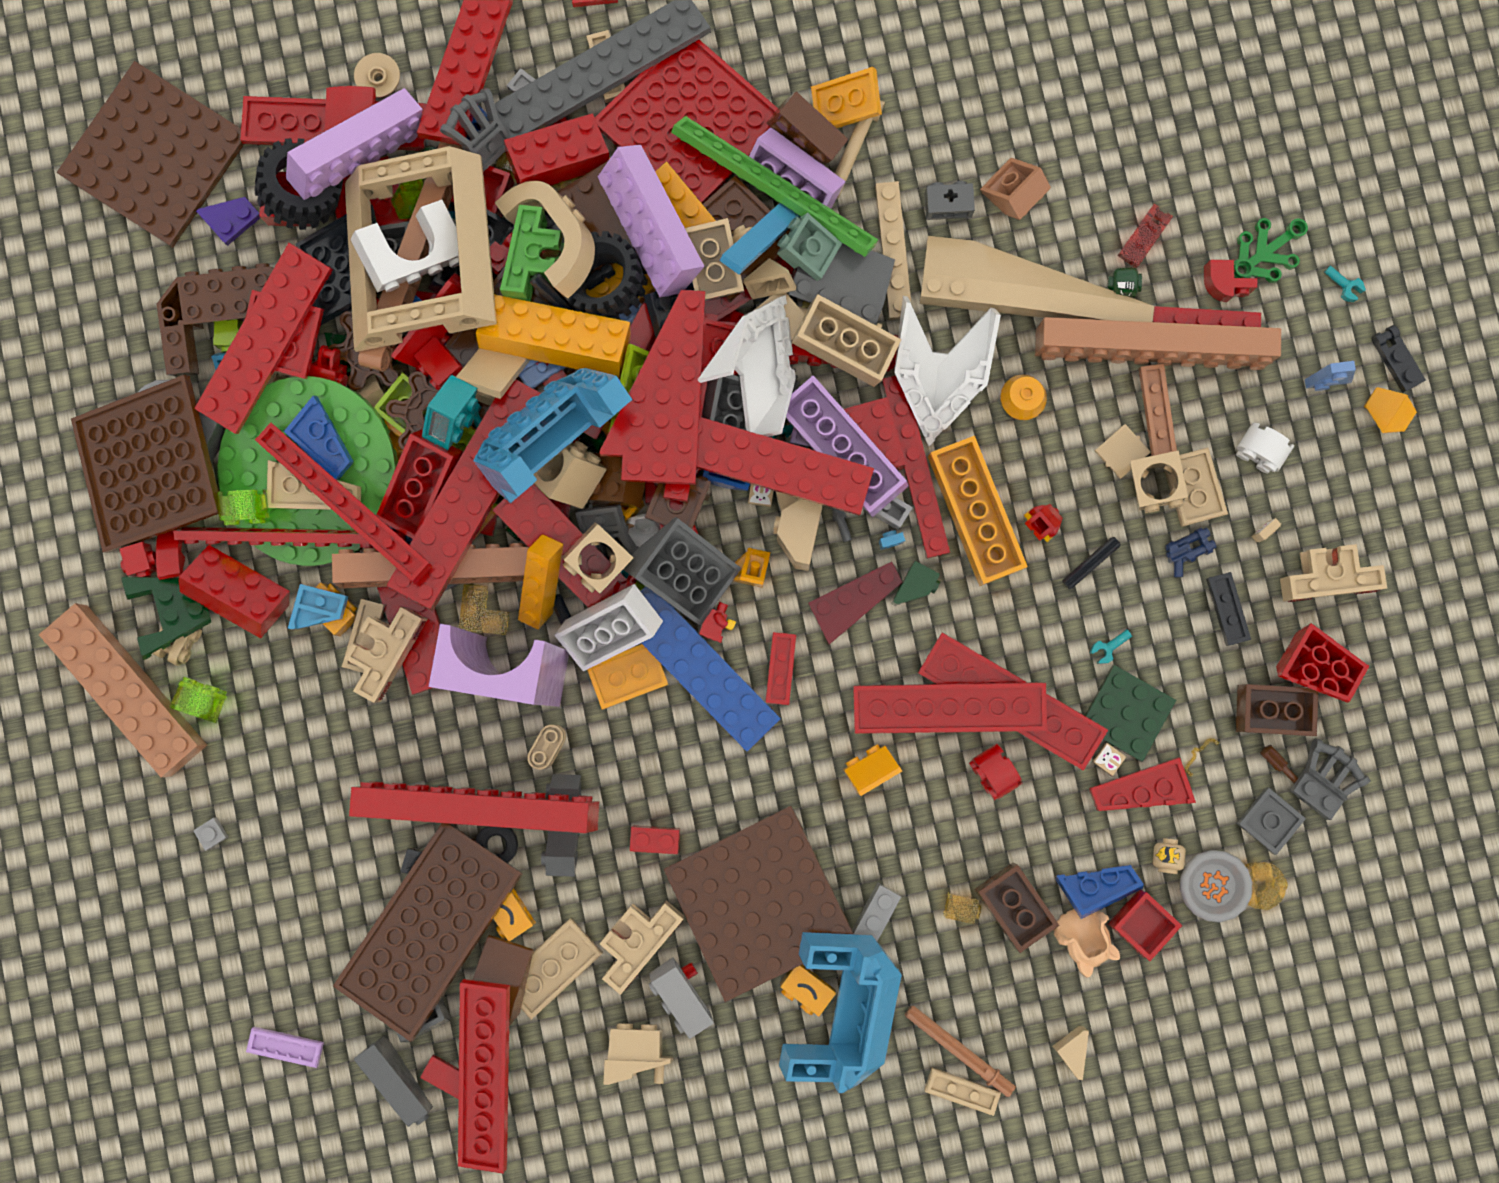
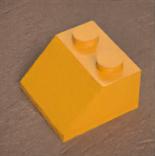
M876 744L866 750L868 755L859 759L856 756L845 763L847 767L843 770L860 796L902 772L900 766L884 745L879 747Z

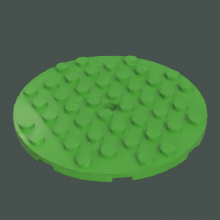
M308 376L307 379H303L300 377H290L266 385L240 433L235 434L226 429L220 445L218 457L219 488L226 510L237 528L354 530L333 510L267 508L268 460L280 462L257 443L255 439L270 422L287 435L284 432L312 396H318L354 461L339 480L361 486V502L376 515L398 464L397 452L393 448L389 436L390 431L377 410L358 392L349 389L339 382L325 378ZM271 542L254 545L263 553L279 561L302 566L332 563V554H339L338 550L351 549L353 553H357L362 549L360 544H352L350 547H338L337 543H330V546L316 547L315 543H308L306 546H293V542H286V545L272 546Z

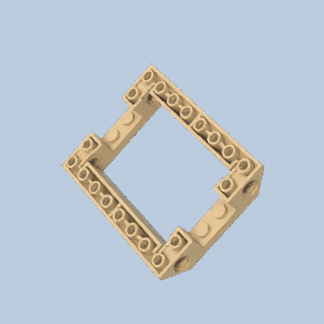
M448 146L358 165L345 183L354 350L359 352L403 343L402 332L442 324L449 333L497 324L481 155ZM432 177L438 187L453 183L462 293L377 310L376 289L350 240L355 230L372 225L370 199L393 197L392 185Z

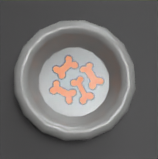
M1210 850L1197 854L1186 864L1180 878V892L1184 904L1194 915L1205 921L1224 922L1236 918L1246 909L1252 897L1253 883L1247 867L1239 858L1226 851Z

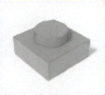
M520 68L508 83L507 88L513 93L536 79Z
M217 817L212 818L193 830L205 851L210 850L228 838Z

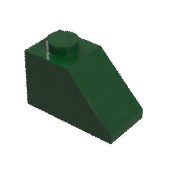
M914 561L891 604L897 606L927 597L930 592L935 594L941 581L937 580L940 574Z

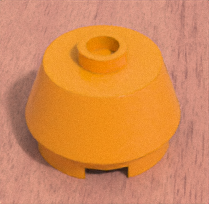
M1017 375L1010 378L1004 384L1000 399L1004 410L1011 417L1018 420H1030L1037 417L1045 408L1047 394L1043 384L1035 377Z

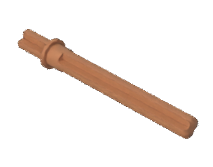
M915 1006L909 1007L905 1014L906 1018L980 1075V1077L987 1081L986 1084L988 1086H994L1006 1097L1012 1095L1016 1086L1003 1077L998 1068L994 1069Z

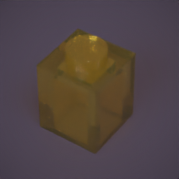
M948 892L943 916L947 919L975 924V919H979L981 914L979 900L974 897Z

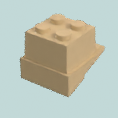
M619 1023L617 1028H612L610 1030L608 1059L604 1063L603 1085L631 1079L638 1072L654 1068V1083L664 1084V1065L670 1064L674 1056H662L663 1029H657L656 1024H643L641 1029H636L630 1023Z

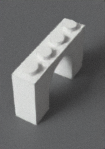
M443 200L422 206L416 214V218L429 243L428 256L423 259L411 261L396 255L389 247L377 223L354 231L350 240L377 292L383 290L391 292L400 286L399 284L406 281L408 284H412L420 280L422 275L429 273L432 276L441 272L443 267L450 265L453 268L459 265L457 230Z

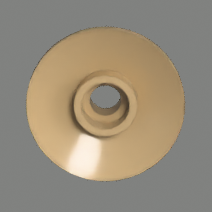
M372 53L366 55L358 62L354 71V80L357 86L374 87L376 89V98H383L390 95L397 88L400 81V70L397 63L390 56L383 53ZM379 76H382V77H383L382 80L376 82V78H377V77H379Z

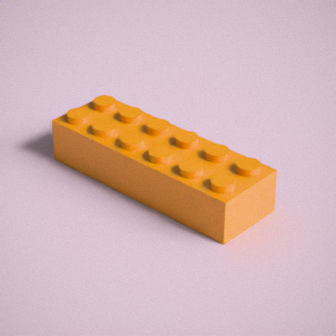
M495 294L497 324L477 328L476 337L480 349L578 370L588 368L616 375L618 378H620L627 346L631 339L630 322Z
M975 435L931 452L928 460L979 587L1027 568L1028 566Z

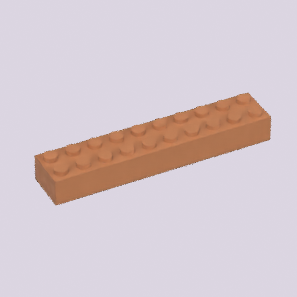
M1044 317L1036 328L1035 356L1041 357L1042 360H1055L1058 357L1065 358V361H1078L1079 358L1088 359V362L1093 363L1111 360V363L1115 364L1134 361V364L1137 365L1157 362V365L1164 364V366L1180 363V366L1183 367L1204 364L1205 368L1227 365L1228 369L1250 366L1251 370H1262L1281 357V328Z

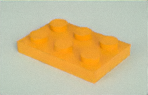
M874 67L811 87L813 107L836 128L882 115L877 70Z
M643 644L630 648L587 669L602 710L669 685L661 663Z

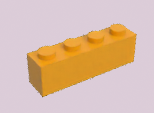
M543 534L527 550L518 616L519 621L538 630L553 614L563 550L562 543Z

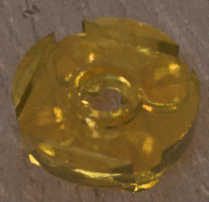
M1260 861L1246 864L1245 866L1253 883L1252 897L1248 906L1262 910H1270L1277 906L1283 900L1288 887L1283 873L1275 865L1268 862ZM1258 880L1266 881L1265 890L1257 891L1258 885L1256 882Z

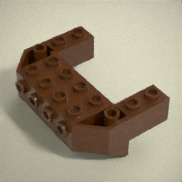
M268 263L256 264L253 269H246V266H235L231 268L232 271L223 272V269H210L208 274H199L197 271L185 272L183 277H176L156 303L166 375L179 377L181 375L199 374L193 330L204 329L203 323L246 318L252 290L261 292L274 267H271Z

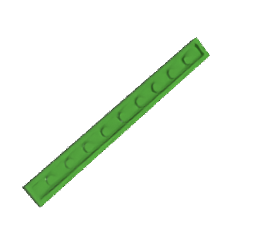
M687 116L674 124L671 133L682 141L698 149L699 152L715 160L719 165L729 169L739 178L746 180L758 190L774 198L778 203L794 211L797 215L810 214L840 242L853 249L854 252L866 257L876 246L877 238Z

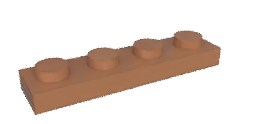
M1164 364L1141 366L1139 368V376L1151 456L1177 451Z

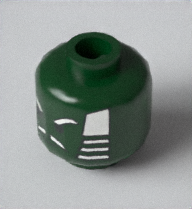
M1116 268L1113 271V276H1108V289L1116 294L1134 298L1137 292L1142 290V273H1138L1136 268Z

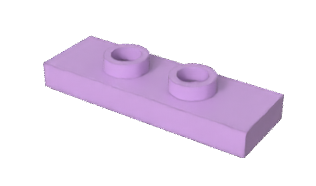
M253 1027L246 1052L317 1068L324 1042Z

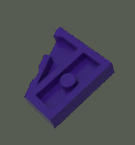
M246 197L203 207L196 211L227 246L260 219V213Z

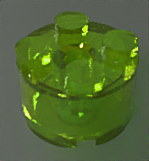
M267 489L261 490L262 494H258L257 490L228 491L227 496H223L222 492H217L219 521H224V525H240V520L249 519V524L265 523V518H269Z
M183 677L182 681L178 684L169 708L217 723L227 698V692Z

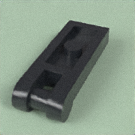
M1395 325L1389 326L1383 333L1379 332L1372 336L1371 339L1402 393L1426 381L1400 337L1399 329ZM1390 340L1391 344L1393 345L1390 348H1388L1386 344V341Z

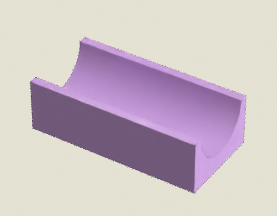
M440 624L429 687L533 705L560 707L569 653L565 649L545 641L534 640L533 647L527 658L515 669L501 674L492 665L488 657L486 648L487 637L454 626Z

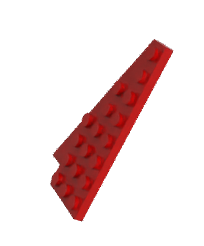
M680 291L629 392L632 400L620 410L600 449V456L623 457L622 481L696 485L701 383L698 381V378L701 376L705 291Z

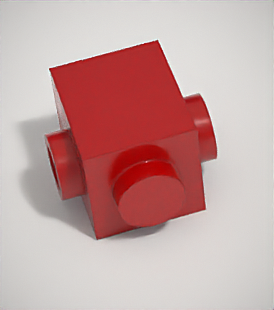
M140 542L119 549L122 557L120 562L121 568L127 576L151 577V573L157 572L156 552L153 551L151 544Z

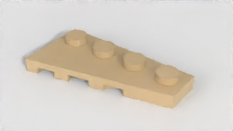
M268 460L267 508L332 510L281 463ZM337 480L361 501V486Z

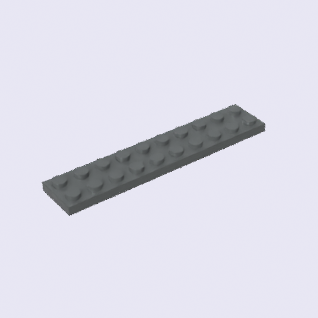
M674 0L496 102L495 107L498 118L511 138L548 127L711 33V27L692 0Z

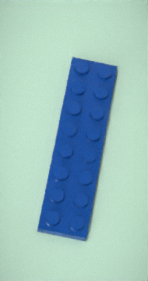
M644 587L640 592L663 622L655 635L642 642V644L714 719L748 751L781 718L669 603L647 587Z

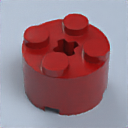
M997 743L969 762L973 772L982 780L980 782L987 794H990L994 801L1023 784L1010 759L1001 755L1004 751Z

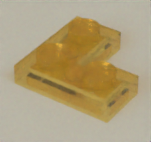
M464 584L459 628L469 632L507 635L509 612L486 610L488 586Z

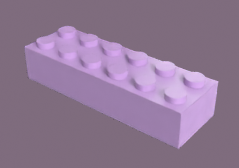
M405 88L287 152L286 179L304 200L311 196H318L323 189L330 185H337L344 177L352 174L358 165L377 162L386 153L395 152L400 145L414 141L418 136L417 130L423 109Z
M642 146L618 147L598 175L600 184L603 186L659 297L679 294L681 290H685L705 266Z
M814 376L792 393L786 419L814 451L874 468L863 504L864 509L871 517H874L909 486L907 480Z

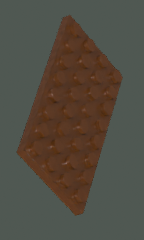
M441 823L333 987L405 1039L412 1042L523 873L453 825Z

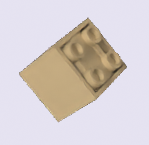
M576 440L575 443L571 442L533 474L537 479L534 484L550 499L583 509L607 469L600 463L601 459L597 455L588 452V447Z
M1179 450L1130 461L1139 511L1144 510L1145 513L1159 511V507L1168 505L1169 509L1183 506L1184 501H1187L1188 494ZM1164 468L1169 474H1174L1177 480V488L1174 487L1171 490L1170 497L1157 500L1151 494L1144 493L1141 487V480L1148 476L1149 470Z
M594 522L562 556L565 561L562 565L573 576L578 573L582 577V584L590 592L593 593L596 590L601 593L633 557L603 528ZM600 542L607 544L612 552L610 554V568L603 574L591 573L590 576L583 573L579 568V565H582L581 555H579L581 550L588 544L600 545Z

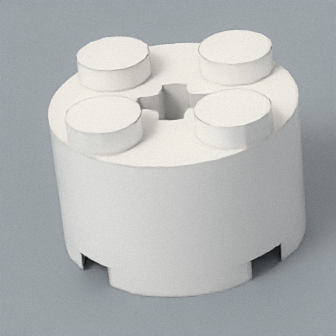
M1252 423L1237 446L1238 452L1236 455L1244 461L1248 462L1249 459L1257 463L1256 468L1268 474L1270 471H1279L1294 448V444L1288 445L1290 440L1274 429L1266 427L1265 430L1258 428L1259 423Z

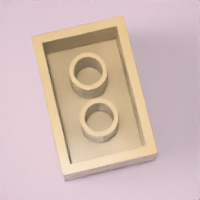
M728 218L685 228L705 266L692 281L694 291H705V301L744 292L741 274H737L719 261L722 254L734 244Z

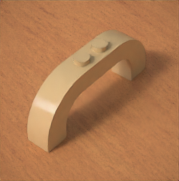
M529 181L511 188L495 202L504 217L515 225L519 205L537 206L547 211L562 231L565 241L563 251L557 261L544 274L555 289L566 298H569L583 284L594 261V239L583 223L586 220L585 217L577 209H573L575 204L567 195L562 197L554 188L544 182Z

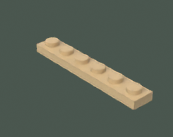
M899 181L876 183L875 185L882 254L895 259L886 293L889 320L900 319L903 296H907L911 302Z

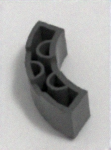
M553 774L551 783L546 785V797L548 798V795L568 794L569 799H572V796L581 795V775ZM548 831L546 851H542L541 865L545 866L546 876L575 877L580 833Z

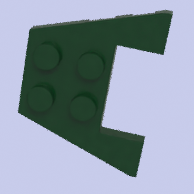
M151 577L121 578L127 600L153 594L163 629L160 632L137 637L143 660L150 658L151 654L161 648L164 650L171 646L170 643L183 636L185 638L211 623L208 608L180 592L179 578L162 580Z

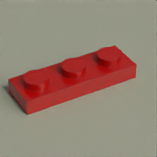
M773 632L766 703L789 705L796 644L795 634Z

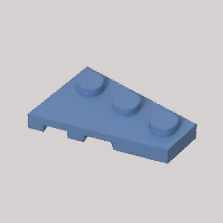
M1348 361L1327 365L1305 379L1306 389L1315 388V391L1329 389V386L1352 383L1356 371L1355 362Z

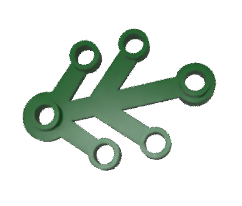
M1261 218L1255 224V230L1258 232L1256 252L1249 259V245L1253 241V235L1248 231L1242 232L1237 238L1240 248L1238 259L1234 261V278H1250L1252 276L1266 278L1269 283H1275L1281 278L1282 273L1276 267L1270 270L1254 267L1260 262L1284 265L1288 270L1296 268L1300 263L1297 255L1274 254L1273 252L1289 240L1299 239L1304 236L1308 230L1307 223L1300 218L1294 219L1288 224L1285 233L1267 245L1268 230L1271 228V222L1267 218ZM1260 223H1264L1266 229H1262ZM1293 227L1298 229V234L1293 232ZM1242 236H1246L1248 242H1244ZM1288 259H1293L1295 264H1289ZM1238 267L1244 269V274L1239 273ZM1270 272H1274L1277 278H1272Z

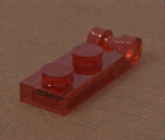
M1155 203L1117 255L1135 268L1140 265L1173 218L1168 212L1165 214L1159 210L1160 207ZM1154 217L1156 220L1160 222L1159 225L1153 222L1151 219Z

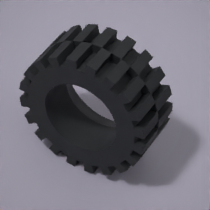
M287 138L284 141V145L277 141L273 143L272 149L267 147L264 150L263 156H260L258 160L254 189L255 196H258L257 203L260 207L265 205L264 213L268 217L274 214V222L279 225L283 220L287 222L286 227L293 229V224H298L299 230H306L307 224H310L312 229L317 228L319 221L325 224L329 220V216L334 215L336 207H338L343 179L337 185H330L323 189L318 196H311L305 200L301 196L287 192L279 184L276 175L287 167V152L302 145L305 139L298 138L297 143H292V138Z
M596 231L591 232L595 244V255L591 270L578 290L569 298L565 296L564 298L578 312L621 320L620 314L624 313L627 317L632 313L629 310L632 305L636 308L640 305L637 299L638 296L644 298L646 291L642 286L648 285V279L644 275L647 272L639 256L626 239L623 240L616 233L612 237L609 231H602V236H599ZM607 263H615L623 267V279L619 286L610 294L598 298L586 294V282L594 269Z

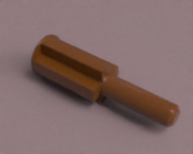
M1267 745L1261 750L1260 755L1276 771H1282L1293 783L1298 780V777L1287 767L1288 762L1272 745Z

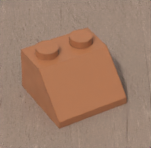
M1010 158L985 183L980 191L1005 215L1020 220L1051 189V186L1040 167Z

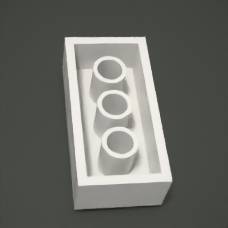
M633 584L566 619L554 636L582 671H585L652 638L663 620L636 585Z

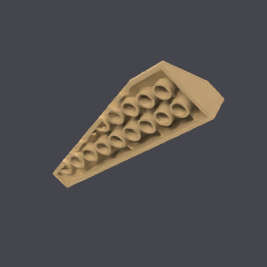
M928 236L919 304L988 311L990 308H995L999 313L1041 318L1153 321L1154 306L1134 298L1116 294L1109 289L976 241Z

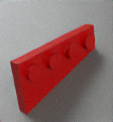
M1178 757L1089 788L1097 811L1196 803L1183 764Z

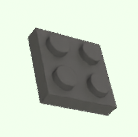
M1266 787L1236 824L1269 852L1277 855L1306 818L1273 790Z

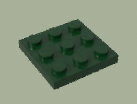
M1112 665L1085 716L1108 729L1103 741L1143 762L1177 700L1116 665Z

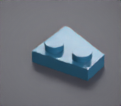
M300 584L288 629L295 630L341 620L348 596Z

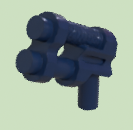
M1198 528L1193 533L1165 545L1168 562H1174V578L1184 577L1183 562L1192 563L1196 561L1197 557L1203 554L1209 555L1213 553V549L1217 548L1214 540L1208 541L1207 539L1210 536L1208 528ZM1198 540L1200 546L1191 549L1189 544Z

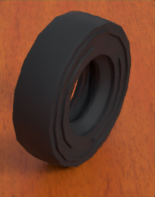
M486 826L477 835L476 842L488 849L489 839L496 835L501 836L506 844L505 850L495 855L507 863L510 862L518 849L516 834L511 828Z

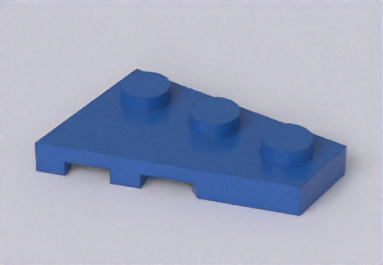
M312 396L284 432L330 475L339 480L354 461L318 396Z
M1131 865L1102 869V871L1091 873L1086 871L1078 872L1077 875L1065 876V874L1057 875L1055 879L1080 919L1143 889L1144 886Z

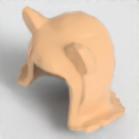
M1075 909L1067 911L1066 914H1062L1057 920L1060 926L1054 929V936L1059 944L1067 947L1069 955L1077 963L1081 974L1088 978L1092 975L1094 967L1100 966L1108 959L1119 960L1120 953L1111 943L1110 933L1105 925L1109 920L1108 915L1097 911L1080 919Z

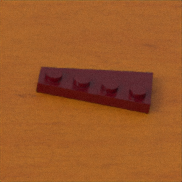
M892 561L808 603L828 645L902 583Z

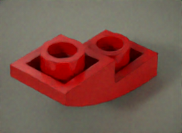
M173 530L157 536L156 569L159 580L178 577L183 573L185 556L181 552L183 540H174Z

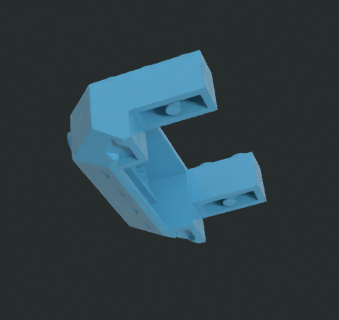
M581 368L575 373L547 384L544 387V392L539 396L529 399L525 404L526 407L520 412L517 411L511 414L503 426L493 429L488 434L489 437L483 441L473 460L492 487L508 502H513L537 481L533 475L591 425L600 428L626 406L632 398L616 375Z
M802 932L799 957L806 969L843 971L829 1045L783 1044L779 1067L786 1081L833 1082L837 1092L844 1093L860 1084L885 1063L902 974L872 935Z

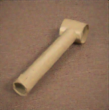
M880 100L882 112L885 102ZM880 115L856 123L835 171V174L844 181H847L872 121L878 122ZM843 188L841 189V191H840V193H839L837 199L840 197V194H841Z

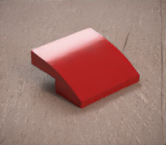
M366 86L326 88L324 132L373 106L376 99V89Z

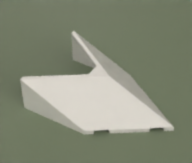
M786 295L742 316L698 378V381L702 383L733 375L735 370L740 375L746 431L767 437L782 434L796 379L795 370L790 367L789 356L793 355L789 318L786 317L784 305L787 304Z
M903 296L898 334L901 342L896 351L894 373L928 446L971 403L970 401L988 385L1001 316L995 308H990L952 350L946 354L932 352L909 298Z

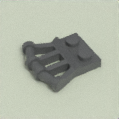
M488 88L481 89L480 93L473 95L466 94L461 99L462 102L459 105L455 104L450 109L451 113L446 124H442L440 128L441 133L459 143L463 150L481 155L483 171L505 152L504 140L511 138L498 118L493 95ZM478 103H484L489 121H487L478 107ZM467 110H470L481 128L479 131H476L465 113ZM458 120L470 137L469 140L454 129Z
M620 504L579 509L575 512L582 534L595 522L618 544H620V539L631 556L639 548L628 534L629 526L625 523ZM600 542V545H595L610 561L605 543Z
M1315 738L1310 746L1306 767L1290 789V792L1326 820H1332L1340 806L1347 800V796L1360 787L1367 785L1371 780L1368 775H1364L1357 764V759L1345 754L1343 748L1325 744L1322 740ZM1319 753L1329 754L1317 772L1316 765ZM1336 760H1339L1343 764L1330 782L1325 777ZM1351 771L1356 780L1340 790L1338 787L1348 772Z

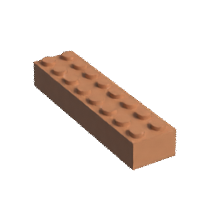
M523 543L509 544V547L500 548L499 544H487L485 548L476 549L475 545H471L449 584L523 582L529 547H524ZM374 548L363 549V553H353L351 549L338 550L339 554H332V581L339 589L387 587L386 585L396 569L390 561Z
M75 603L39 634L161 778L172 777L207 746L204 740L88 605Z

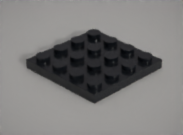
M371 204V221L372 224L377 223V219L374 207ZM347 214L296 243L298 248L333 269L312 305L313 307L324 309L321 325L352 309Z

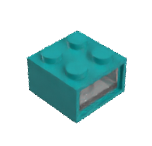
M451 375L427 406L422 438L446 450H449L453 443L457 444L462 437L463 429L465 427L469 428L474 420L475 415L472 412L478 403V399H476L478 388Z

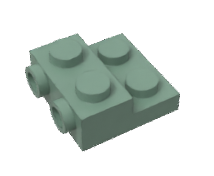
M806 213L800 218L796 216L788 225V228L791 230L789 234H785L777 244L780 247L777 255L794 269L800 266L812 278L818 281L822 279L842 242L810 214Z

